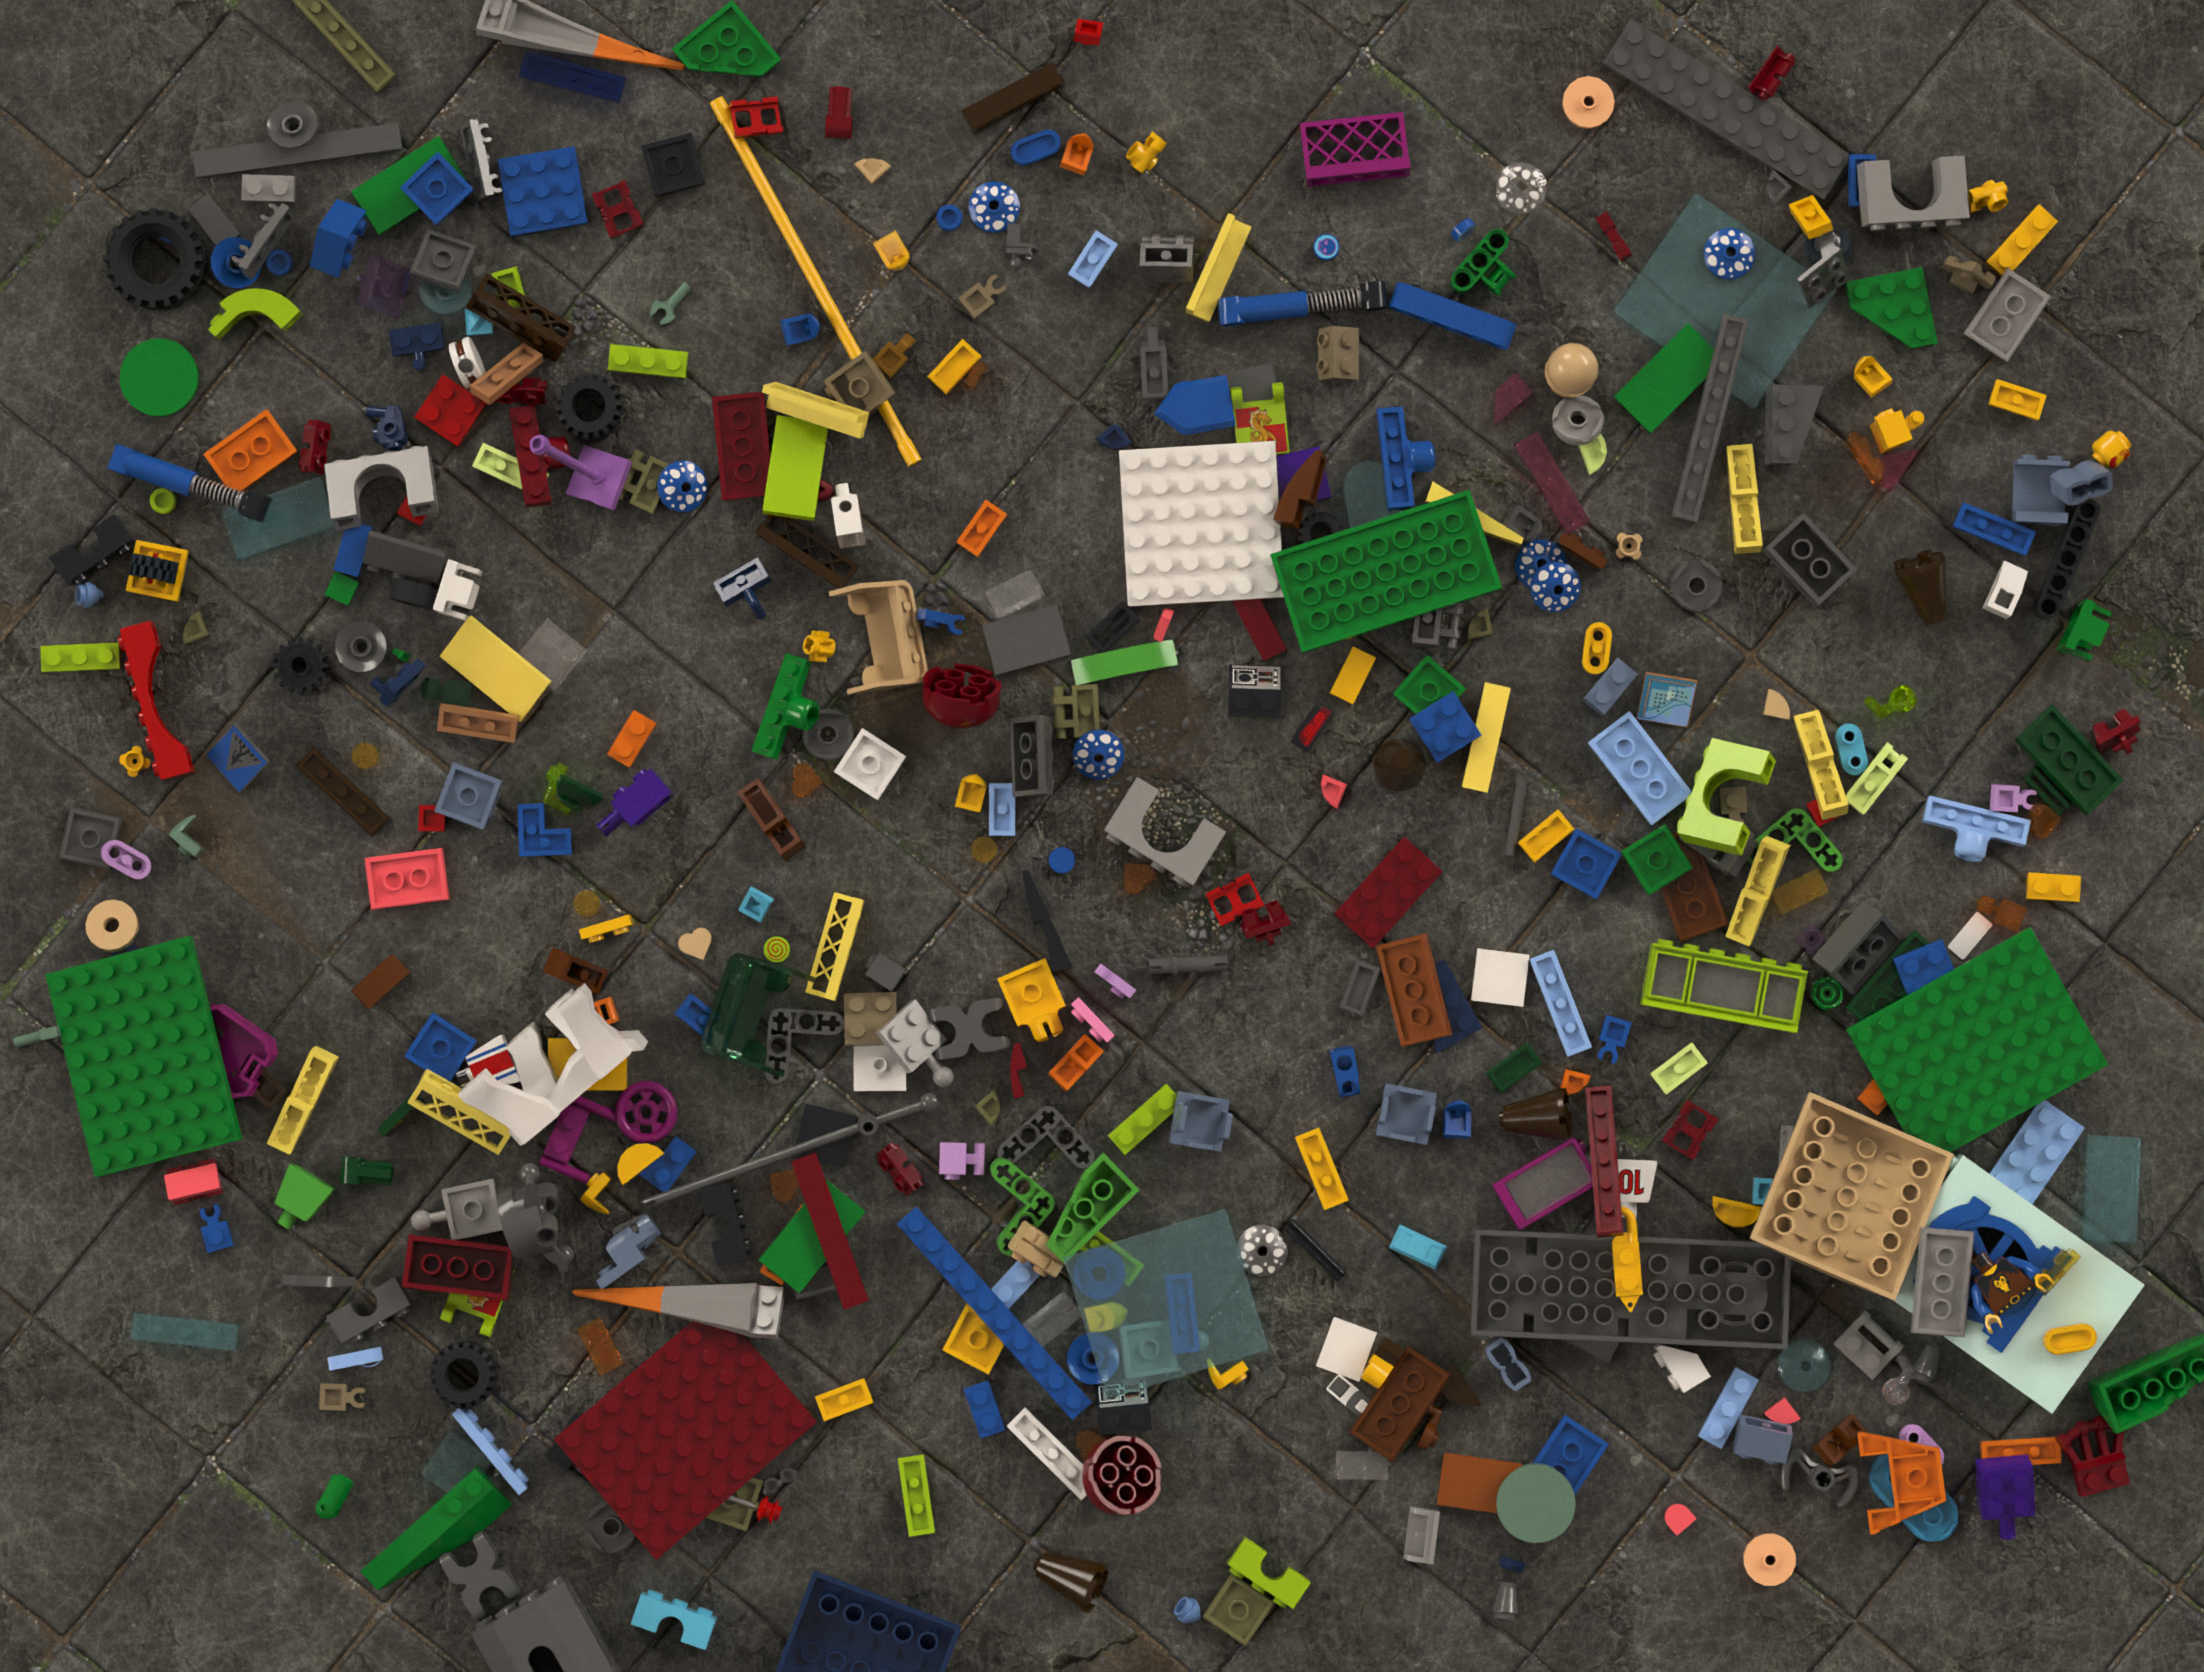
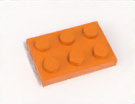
M266 409L203 455L225 486H229V489L233 487V490L237 489L243 492L297 454L298 451L270 411Z

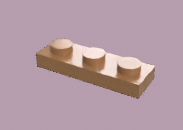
M522 343L470 385V393L487 404H492L543 363V355L527 344Z
M441 703L437 731L515 743L519 715Z

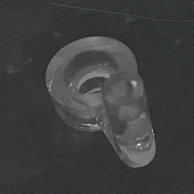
M1900 1351L1895 1356L1902 1369V1373L1899 1378L1887 1381L1882 1388L1884 1398L1891 1405L1902 1404L1910 1396V1388L1907 1383L1914 1374V1369L1903 1351Z

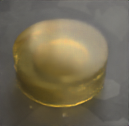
M360 743L354 747L352 760L357 767L370 769L378 762L379 753L372 744Z
M982 836L973 842L971 853L977 861L987 863L995 858L997 845L993 839Z
M582 891L574 899V908L581 916H593L599 911L601 906L600 898L592 891Z

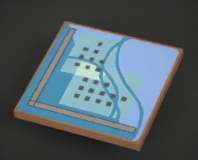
M1646 672L1636 719L1688 728L1698 681Z

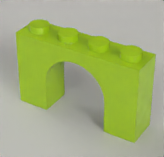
M1712 738L1710 745L1704 750V761L1701 769L1695 774V785L1692 793H1689L1687 796L1686 810L1683 817H1680L1678 821L1677 833L1686 843L1742 856L1750 831L1743 822L1713 815L1710 811L1712 794L1719 785L1731 779H1745L1768 785L1776 760L1770 751Z

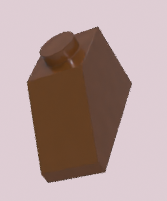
M552 947L543 972L578 987L585 983L592 992L599 994L608 970Z

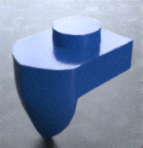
M812 314L780 320L786 346L815 339L820 331V322Z
M1453 1101L1443 1110L1444 1138L1469 1139L1471 1137V1107L1465 1101Z

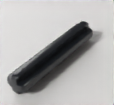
M1291 1219L1284 1226V1229L1336 1281H1340L1346 1275V1270L1296 1220Z

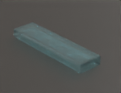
M135 1312L133 1315L131 1339L236 1351L239 1324Z

